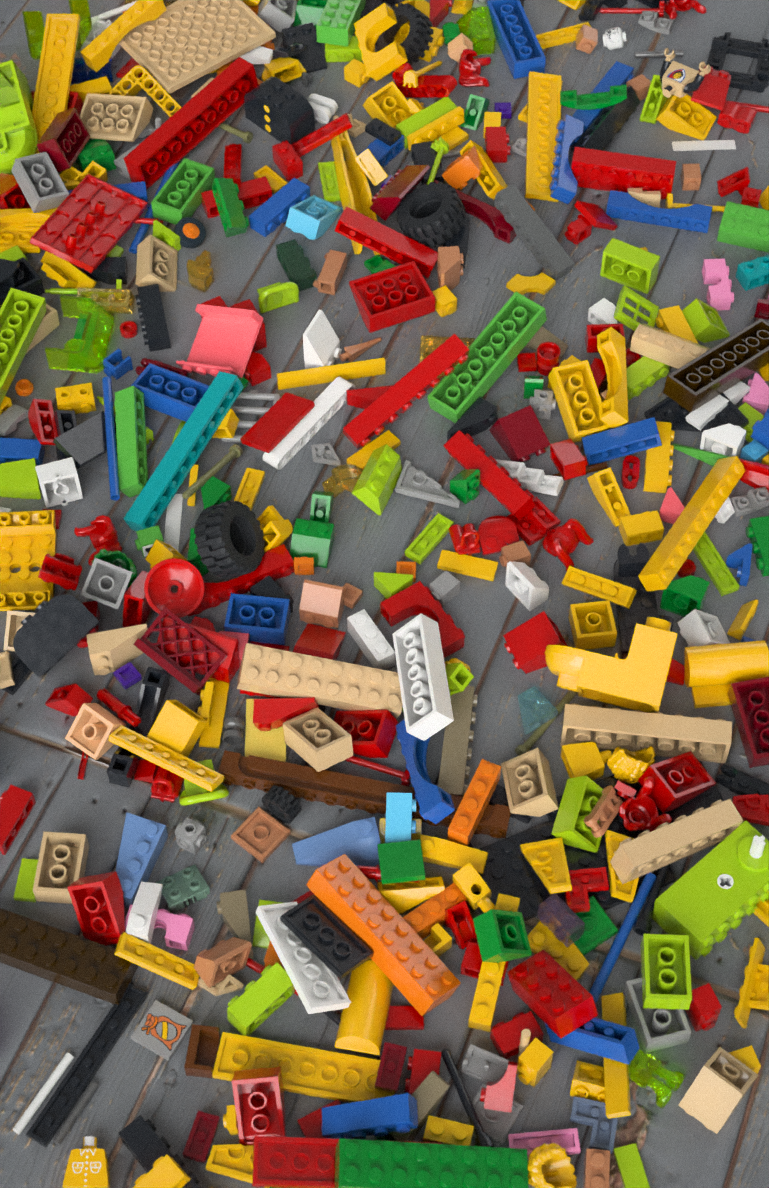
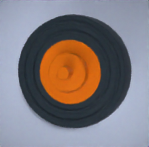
M191 217L181 219L174 230V233L180 236V244L186 248L200 246L206 236L203 224Z

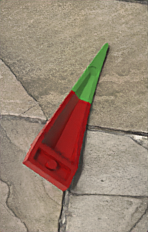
M675 443L672 444L674 449L711 466H714L718 459L731 457ZM739 459L745 469L740 481L754 489L766 487L769 492V465Z

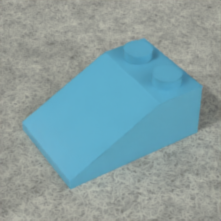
M313 195L290 207L285 226L295 233L305 235L310 240H316L323 236L340 215L343 208Z

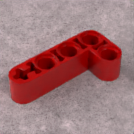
M407 62L399 66L392 73L397 88L406 98L448 97L458 84L457 80L451 75L418 76V87L412 86L409 88L408 84L403 86L405 72L413 70L412 66Z

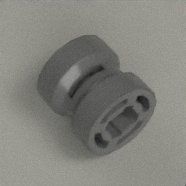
M237 717L226 718L223 725L225 729L223 741L230 745L241 744L243 742L242 730L244 729V721Z

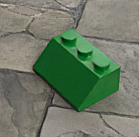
M214 178L212 192L226 238L246 233L249 222L247 216L244 217L243 215L244 205L237 195L239 194L238 185L234 184L233 179Z

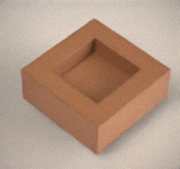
M345 583L343 586L344 605L353 609L363 596V591Z

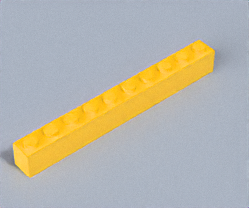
M738 456L717 460L640 572L638 577L647 592L667 589L745 472Z

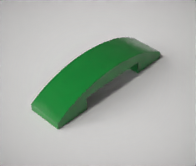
M627 85L610 86V92L577 95V90L560 91V105L581 110L609 107L627 98Z

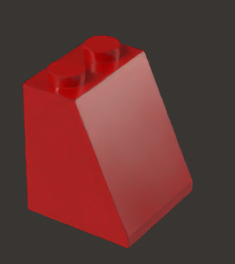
M1 173L0 209L31 208L14 175Z
M545 611L503 635L506 643H504L505 648L515 657L512 659L514 665L518 670L521 668L526 674L547 667L545 660L547 645L568 647L558 626Z

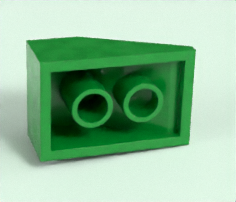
M89 139L76 159L82 173L92 161L105 168L107 172L117 169L114 164V153L106 140Z

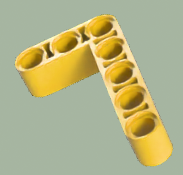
M140 65L133 67L108 93V95L136 96L143 88L169 117L181 108L167 91Z

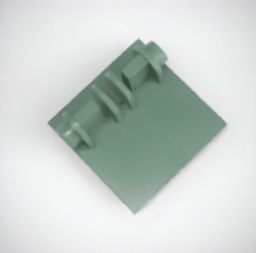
M195 864L156 882L163 884L162 894L168 903L170 912H177L184 908L183 901H185L188 907V899H191L194 904V896L196 901L207 898V895L210 894V888Z

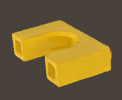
M385 3L354 23L355 35L358 38V46L362 53L361 58L366 68L365 73L369 78H373L376 81L408 61L404 47L395 41L384 49L375 52V44L378 37L397 23L394 10Z

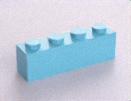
M387 792L385 843L411 841V833H416V820H412V812H416V799H412V793Z

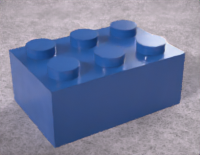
M231 593L224 630L228 632L249 633V642L285 645L291 613L290 599Z

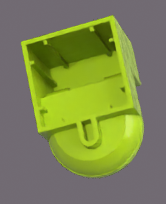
M13 60L0 63V174L6 173L10 175L13 174L12 168L15 159L36 154V144L38 143V135L31 113L33 99L28 80Z

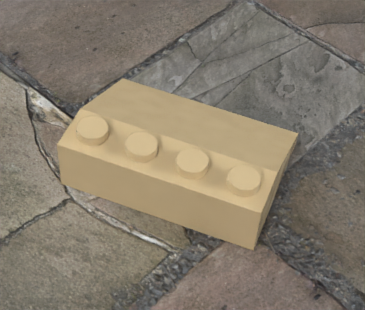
M87 93L80 118L91 136L89 139L134 142L149 124L154 108L147 97Z

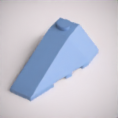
M375 817L353 821L292 844L296 865L321 867L346 854L356 866L376 867L379 864L377 844L381 843Z

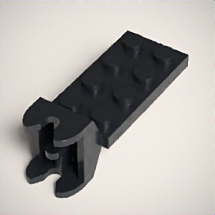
M639 543L635 556L630 555L629 548L622 544L618 549L617 560L613 567L614 582L637 590L629 609L616 604L622 654L629 653L636 623L645 625L647 617L656 618L658 615L655 591L647 592L638 577L650 559L649 551L643 543Z

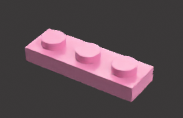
M577 1128L508 1134L509 1148L527 1149V1159L536 1147L544 1143L560 1145L566 1149L565 1153L567 1155L580 1154L581 1151Z

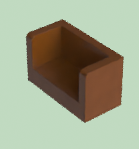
M192 1024L184 1066L186 1076L213 1079L212 1073L221 1036L219 1027Z

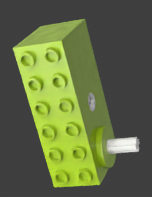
M745 820L655 900L652 919L669 935H689L690 955L695 960L701 955L703 957L707 956L716 942L721 943L727 937V932L731 928L735 930L742 923L743 917L746 915L750 916L755 912L758 907L756 906L757 903L760 901L764 903V901L769 899V840Z

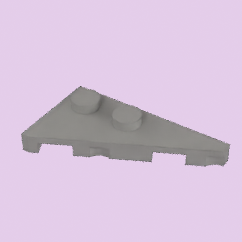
M406 460L395 487L396 493L455 508L460 507V501L456 496L445 492L439 483L431 477H427L422 470H416L411 466V462Z

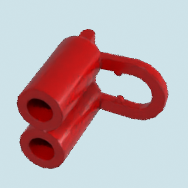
M468 523L463 527L456 524L449 528L454 550L458 555L468 554V556H471L474 553H480V533L476 531L473 524Z
M158 766L151 787V798L160 799L161 802H164V800L171 803L175 802V799L179 796L184 778Z

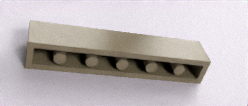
M467 686L463 692L450 696L454 721L445 726L438 787L450 795L464 797L468 789V785L464 784L465 778L469 779L470 766H466L467 760L471 761L472 748H468L469 742H473L474 730H470L471 724L475 725L476 712H472V708L477 707L478 695L474 694V686Z

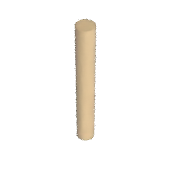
M523 1029L521 1032L518 1058L529 1046L531 1032L528 1029Z

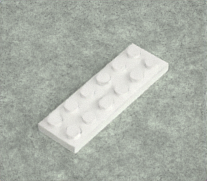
M297 901L258 906L256 914L308 1014L348 1008L351 1001L338 977L280 921L281 915L298 905Z

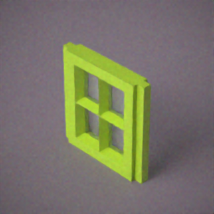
M624 285L620 291L614 319L633 331L637 329L639 324H647L654 327L659 308Z

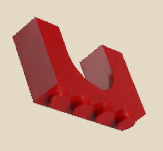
M421 581L380 602L381 614L391 627L420 613L438 622L444 658L464 647V632L461 628L456 627L451 615L444 612L441 603L432 597L430 589L424 586Z

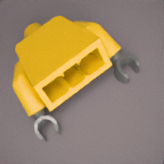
M289 57L276 58L271 60L269 64H264L265 69L261 76L263 82L270 77H276L286 83L302 76V84L307 87L308 81L312 84L313 76L308 73L306 74L305 68L297 59Z

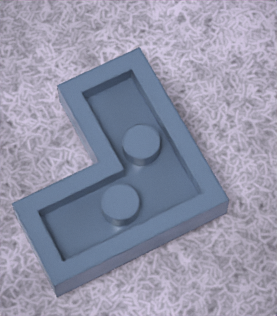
M574 1096L570 1122L592 1126L589 1149L609 1150L612 1153L618 1117L607 1118L604 1102Z

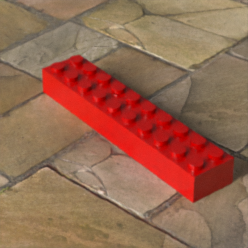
M240 57L237 58L123 159L132 183L145 181L147 190L171 166L179 162L244 104L245 94L259 85L254 65Z

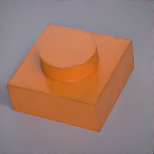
M294 557L295 575H314V558Z
M397 561L396 573L413 575V582H416V562Z

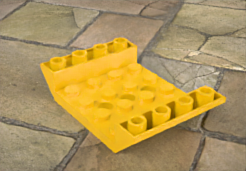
M54 510L0 512V611L36 610L44 600L48 602L54 597L55 583H47L38 578L40 569L37 572L30 571L33 567L41 568L46 554L49 553L50 556H54L56 553L57 536ZM14 568H20V569H21V570H20L19 572H17V573H12V572H11V570L14 569Z

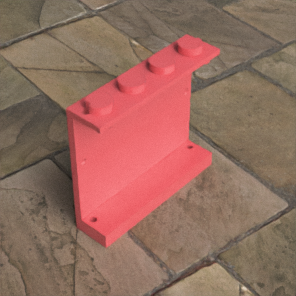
M197 304L195 311L203 316L187 362L184 360L176 361V364L182 367V370L187 371V373L196 372L200 375H206L207 373L216 377L219 371L242 378L264 318L254 310Z

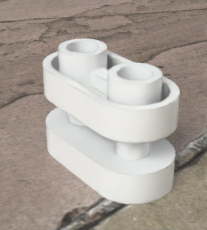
M314 93L310 94L307 98L313 108L314 121L327 124L332 115L338 110V105L333 99Z

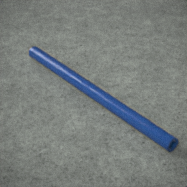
M180 161L166 171L155 196L176 170ZM151 204L144 218H154ZM150 224L140 225L129 248L130 253L137 254V246L143 241Z
M104 377L102 384L110 499L116 501L120 499L112 380L110 377Z
M653 873L645 875L589 991L593 996L595 1005L657 878Z

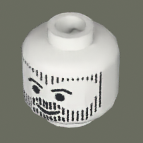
M620 27L607 29L605 34H603L604 47H607L608 50L620 49L624 46V42L627 41L626 33L622 32Z

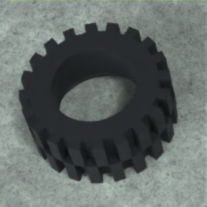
M398 3V7L395 5L391 6L397 23L378 37L375 48L377 51H380L394 42L397 31L405 23L410 22L408 36L399 45L404 47L408 60L407 63L412 65V61L417 63L419 62L418 57L423 58L426 55L423 53L425 49L429 50L430 46H428V43L433 41L430 35L434 34V30L430 27L433 25L429 21L430 19L414 6L405 3V5Z

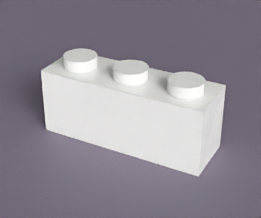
M365 609L348 617V632L371 665L382 670L393 667L395 665V651Z

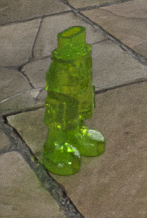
M641 1050L637 1051L630 1064H628L630 1079L641 1088L649 1086L656 1093L655 1102L661 1109L667 1105L673 1091H677L685 1079V1074L681 1071H670L663 1068L662 1061L648 1053L645 1054ZM656 1075L659 1076V1077L662 1078L664 1081H666L667 1084H665V1083H663V1082L657 1080V1079L654 1078V1077H655Z

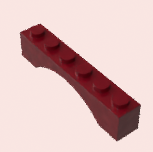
M455 189L467 214L473 215L484 222L490 228L495 238L508 244L513 241L517 235L510 223L506 222L500 210Z

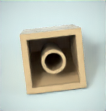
M719 1047L703 1066L679 1106L687 1114L703 1123L707 1129L718 1134L758 1074Z

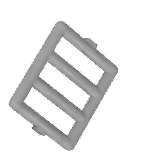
M250 390V392H241L237 399L271 400L274 405L281 398V395L278 393H258V390ZM231 406L230 409L240 414L264 415L270 407ZM239 421L237 428H251L257 421ZM234 435L233 438H221V441L241 443L240 438L243 435Z

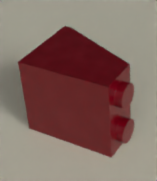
M531 405L498 419L489 429L511 461L525 463L535 454L538 457L546 453V449L550 446V442Z

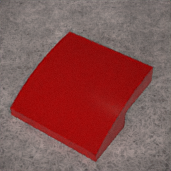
M537 497L532 499L536 506L522 520L519 521L512 514L506 516L514 522L518 535L528 546L544 538L549 530L556 528L561 523Z

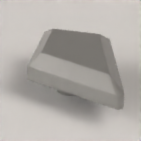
M519 137L511 147V150L526 157V138Z
M330 443L311 445L313 462L341 466V461Z

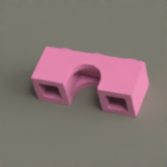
M704 259L702 266L703 283L712 284L708 286L707 304L717 310H730L731 303L734 302V292H731L732 281L728 279L729 266H726L725 259Z
M130 904V907H129V910H128V913H127V916H126V919H125V933H126V928H127V924H128V919H129L130 911H131V908H132V906H133V905H131V904ZM158 909L154 929L163 928L166 930L164 937L166 946L188 951L195 929L193 918L186 914L176 915L171 914L165 909Z

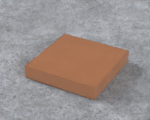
M258 807L231 835V839L260 862L264 863L291 834V831L262 808Z

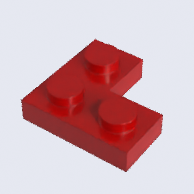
M606 867L568 870L572 886L571 891H565L568 913L589 912L588 892L609 890Z

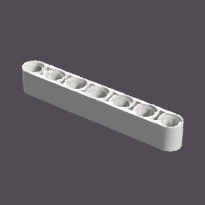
M340 376L337 377L314 400L315 407L270 453H264L263 461L281 470L347 402L346 390H354L356 388L355 385Z

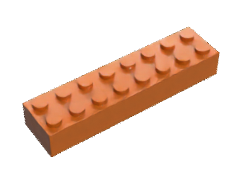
M346 854L315 870L306 886L374 952L371 959L421 1016H424L452 996L461 982Z

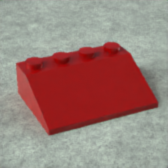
M414 261L349 281V286L360 315L369 333L435 312V296Z

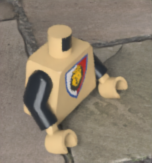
M666 48L664 51L666 60L663 61L660 70L663 95L667 98L671 95L682 98L688 93L697 91L705 78L703 76L711 71L709 64L705 68V62H701L699 64L700 72L675 61L671 63L670 61L675 58V51L673 49L672 54L668 55L669 49Z

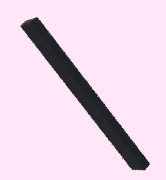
M132 983L128 984L119 1005H113L27 1132L28 1138L47 1148L148 997V992Z

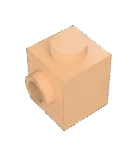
M463 33L448 43V55L458 63L464 49L473 50V42Z

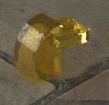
M204 250L200 256H197L195 261L189 259L187 262L189 283L194 288L206 292L214 282V272L210 268L212 265L210 252Z
M352 464L335 467L331 470L333 475L322 483L324 491L334 493V498L344 490L352 493L363 469Z

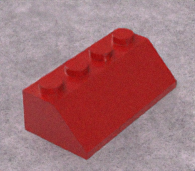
M165 616L162 623L163 627L173 626L172 618ZM188 624L227 655V658L211 678L230 683L240 667L238 639ZM186 628L177 629L178 640L188 638ZM173 630L163 631L164 642L174 640ZM160 633L158 636L157 643L160 642ZM201 640L192 641L193 652L203 650V642ZM189 642L178 643L179 654L189 652ZM175 643L164 645L165 654H176ZM216 652L207 653L208 664L216 663L220 658V655ZM204 654L193 655L194 666L205 664ZM190 656L180 657V666L190 667ZM205 668L195 669V673L206 676Z

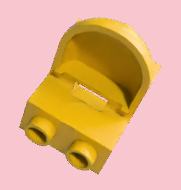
M647 617L645 625L636 623L626 659H619L617 653L614 658L573 647L547 645L545 660L550 672L558 676L557 687L578 692L579 697L631 710L655 713L659 712L675 649L677 633L670 632L671 622Z

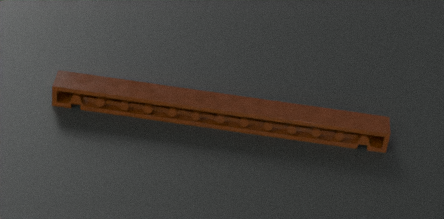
M226 750L224 751L218 773L224 775L223 783L226 785H239L250 790H263L266 793L273 785L282 787L284 791L287 790L290 795L304 798L306 801L324 802L330 806L340 805L350 810H365L370 814L380 813L386 815L387 792L412 793V799H416L414 787L328 770L318 772L312 767L252 755L244 757L241 756V753ZM450 795L455 811L437 824L430 820H425L419 812L420 806L416 800V812H412V819H422V822L431 826L440 825L449 828L463 797ZM495 804V806L487 805L474 834H485L495 839L506 838L511 816L509 806Z

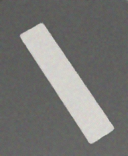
M735 140L672 142L673 151L736 149Z
M175 494L167 506L164 542L173 546L177 551L179 549L182 494Z

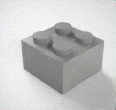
M95 558L80 595L118 609L133 572Z

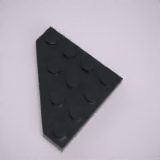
M721 393V394H720L721 396H723L724 398H726L727 400H729V399L724 395V393ZM670 397L665 398L644 412L646 419L655 417L656 421L672 423L671 430L703 432L704 430L725 424L737 425L742 428L749 424V420L730 400L728 405L721 412L717 413L715 418L708 422L701 431L686 422V416L690 412Z

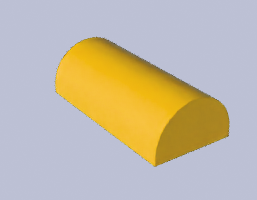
M765 640L684 647L685 686L687 688L731 684L769 677V650Z
M367 960L351 972L346 992L351 1003L348 1008L342 1010L335 1048L380 1055L394 984L373 960Z

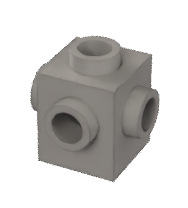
M535 389L534 397L530 396L529 405L533 408L537 418L550 419L551 410H555L556 399H552L553 391Z
M187 817L183 823H179L176 827L175 835L177 845L180 848L196 854L199 848L205 844L207 839L204 824L199 820H192Z

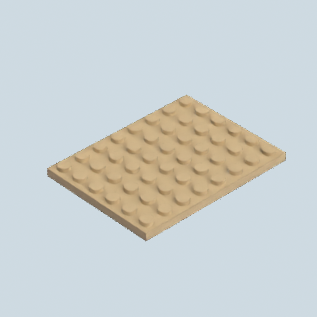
M178 0L166 6V11L156 20L144 22L133 28L118 44L170 94L276 38V32L242 0Z

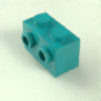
M769 255L738 264L735 277L745 291L769 284Z

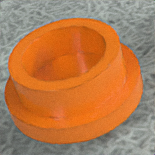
M27 379L19 380L15 386V391L19 396H28L34 390L33 384Z

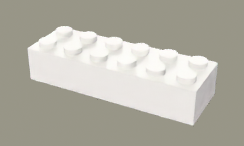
M420 613L392 635L406 732L425 741L453 722L454 717L438 622Z

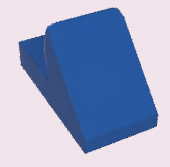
M750 543L730 554L726 560L728 568L737 569L736 577H739L740 586H747L750 576L752 544Z

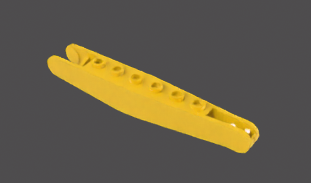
M345 131L331 139L343 211L347 206L377 221L376 214L369 209L373 202L371 201L372 193L364 171L355 160L357 157L356 152L350 141L348 131ZM351 240L354 253L359 255L362 251V245ZM373 251L375 256L380 255L379 253Z

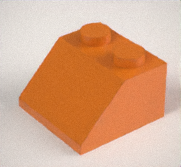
M472 146L449 164L441 175L452 188H459L461 190L468 184V180L471 178L474 180L481 174L480 171L483 165L476 148Z

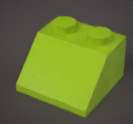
M696 298L682 310L696 340L707 343L730 336L717 309Z

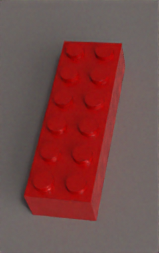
M575 147L571 170L578 181L577 187L603 191L614 190L628 193V188H642L643 191H660L661 199H666L667 194L672 192L677 161Z

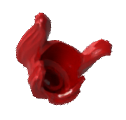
M668 0L664 5V11L672 20L677 17V11H687L693 8L698 13L705 14L707 10L698 0Z
M464 49L459 59V84L465 87H489L488 79L480 76L481 66H487L491 63V57L473 58L477 56V52L472 49Z
M101 515L96 517L91 522V525L87 527H75V535L77 537L90 536L93 547L97 550L89 557V566H92L94 555L99 553L101 549L122 552V547L118 542L117 530L108 516Z
M570 518L564 525L549 530L542 545L546 552L560 559L567 571L569 566L574 567L569 554L574 552L579 541L585 545H591L594 539L587 534L585 528L578 520Z
M646 777L644 785L637 793L636 798H628L619 807V815L624 820L623 824L627 830H649L652 832L659 825L666 822L670 823L672 820L669 814L658 816L656 804L649 797L654 788L653 777Z

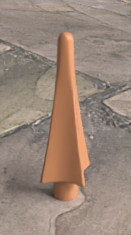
M376 338L361 344L344 347L345 353L339 355L341 361L348 359L349 362H353L382 339Z

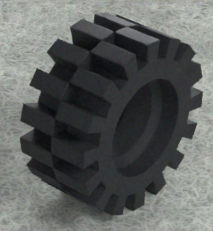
M273 785L261 800L263 806L267 808L268 812L272 813L273 817L276 816L279 821L282 820L283 823L290 824L302 810L298 800L294 799V796L290 795L287 790L284 791L282 787Z

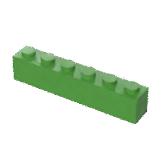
M135 386L115 392L114 401L116 408L115 422L119 491L128 497L140 494L148 481L144 393Z

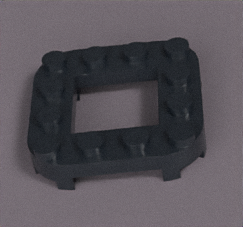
M725 32L724 36L714 37L707 65L709 64V66L717 71L723 70L727 53L757 58L758 62L754 75L728 70L724 71L731 75L729 87L756 91L758 93L764 92L765 88L769 85V40L763 38L762 43L730 38L731 32Z

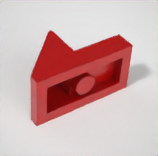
M749 168L741 169L717 181L718 194L724 197L737 190L743 196L744 188L748 187L750 183Z
M462 900L445 909L444 924L446 927L451 928L458 947L463 950L467 947L468 942H478L474 922L466 901Z

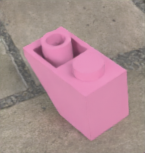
M755 373L753 380L749 379L748 386L751 389L743 397L742 403L746 402L764 415L769 406V387L759 373Z

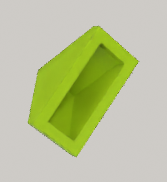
M374 572V587L386 599L413 585V575Z

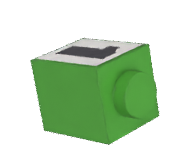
M159 525L136 531L137 539L134 540L137 551L141 550L143 557L148 555L156 539L164 542Z

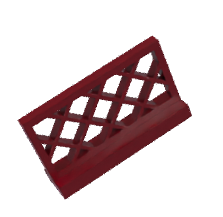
M166 607L141 639L138 638L133 644L199 696L206 681L210 680L227 658L226 654ZM168 614L172 617L173 626L163 627L162 620ZM186 628L188 638L178 640L177 629ZM173 630L174 640L164 642L163 631ZM153 632L160 633V642L152 643L148 638ZM201 640L203 642V650L193 652L192 641ZM189 642V652L179 654L178 643ZM175 643L176 654H165L164 645ZM216 652L220 655L216 663L208 664L207 653ZM204 654L205 664L194 666L193 655ZM190 656L191 666H180V657ZM205 668L206 676L200 682L195 677V669Z

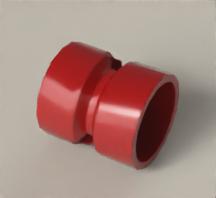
M543 342L538 346L536 364L539 374L548 376L553 368L559 367L561 349L556 343Z

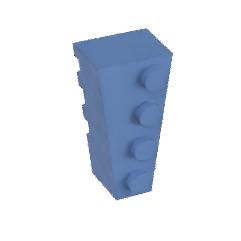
M126 813L116 865V872L123 890L124 907L129 908L130 904L133 905L140 883L148 881L168 838L166 825L130 813Z

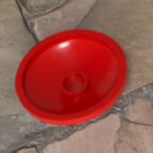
M176 558L166 559L156 564L149 571L144 584V593L148 604L155 612L160 614L166 607L181 618L191 614L200 605L204 596V581L198 569L188 561ZM173 585L178 586V592L173 593L171 587Z

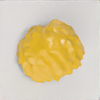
M653 746L637 751L616 747L611 758L608 759L607 765L616 779L628 784H635L647 768L654 764L656 753Z
M544 1143L536 1147L529 1154L527 1160L528 1184L535 1188H575L577 1185L576 1175H574L575 1168L570 1163V1157L565 1153L566 1149L556 1143Z

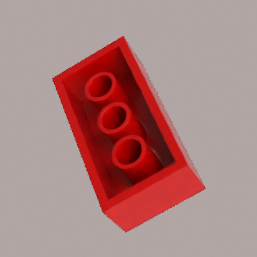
M544 949L507 971L513 991L560 1039L598 1016L593 996Z

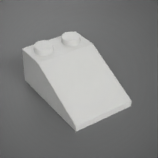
M320 309L303 333L305 369L333 365L334 361L341 355L340 340L324 312Z

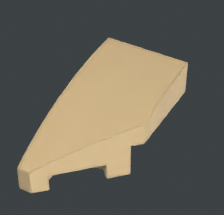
M348 114L353 127L347 131L349 135L355 138L365 131L366 124L353 119L352 114ZM338 115L333 116V120L338 118Z
M642 188L627 189L628 194L636 200L649 206L660 208V191H643Z
M230 974L226 979L208 988L202 978L199 979L197 984L215 996L238 991L244 987L243 983Z

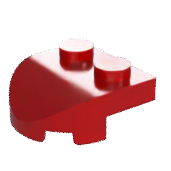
M491 516L484 519L479 525V542L483 556L500 553L502 547L519 542L516 526L508 517Z
M48 553L45 555L38 578L47 583L58 584L63 589L75 591L82 572V566H76L74 559L67 555L55 553L54 556H50Z

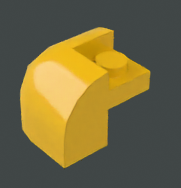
M273 505L268 506L257 519L261 524L260 528L264 534V553L282 545L293 531L289 519L284 520Z

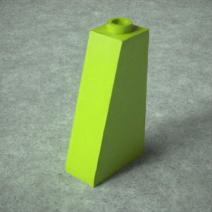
M35 458L0 464V497L42 499L35 468L37 466Z

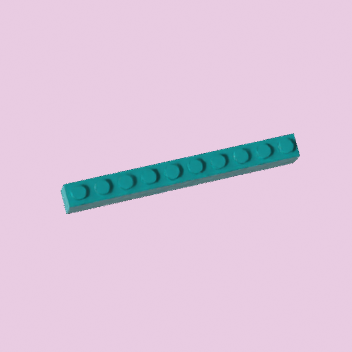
M219 371L141 493L126 513L123 520L131 530L139 531L156 525L244 388L237 375Z

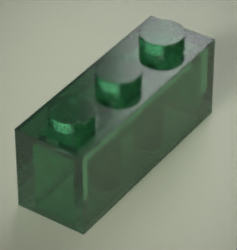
M296 239L277 244L276 256L289 281L297 284L299 292L314 287L313 282L317 279L314 269H311L308 257L304 256L303 248L301 245H298Z

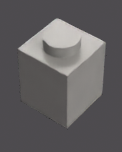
M446 570L430 583L432 597L438 600L442 606L446 605L460 593V581Z

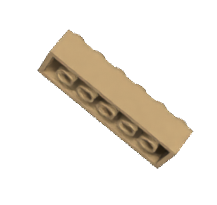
M731 799L723 802L718 800L707 809L701 807L690 816L682 815L671 824L666 822L659 825L652 832L649 830L642 832L638 835V838L623 840L619 844L620 847L614 852L615 855L610 863L621 883L625 884L722 842L740 826L743 819Z

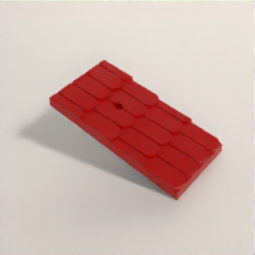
M87 174L31 237L30 243L92 273L116 246L117 242L133 226V223L144 213L148 202Z

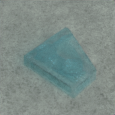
M535 686L518 695L522 723L526 735L558 715V710Z

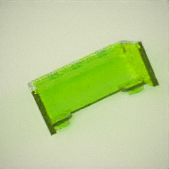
M69 0L71 14H79L80 16L76 51L81 49L92 30L88 0ZM22 11L30 56L33 59H40L45 31L42 11Z
M60 295L64 317L87 320L81 339L68 340L65 343L64 349L45 348L49 369L86 373L101 372L104 369L103 360L107 358L115 328L114 317L90 298Z

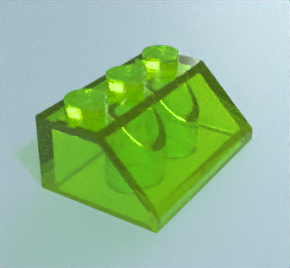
M488 6L471 8L456 21L459 25L460 34L463 33L473 42V50L477 52V55L494 54L496 38Z

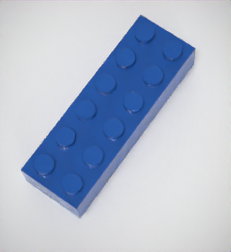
M520 0L487 1L486 17L513 78L527 77L529 71L545 73L546 57Z

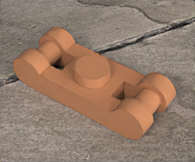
M611 785L602 790V796L591 813L583 820L588 827H591V833L595 838L604 835L617 815L620 805L623 803L622 799L616 796V791Z

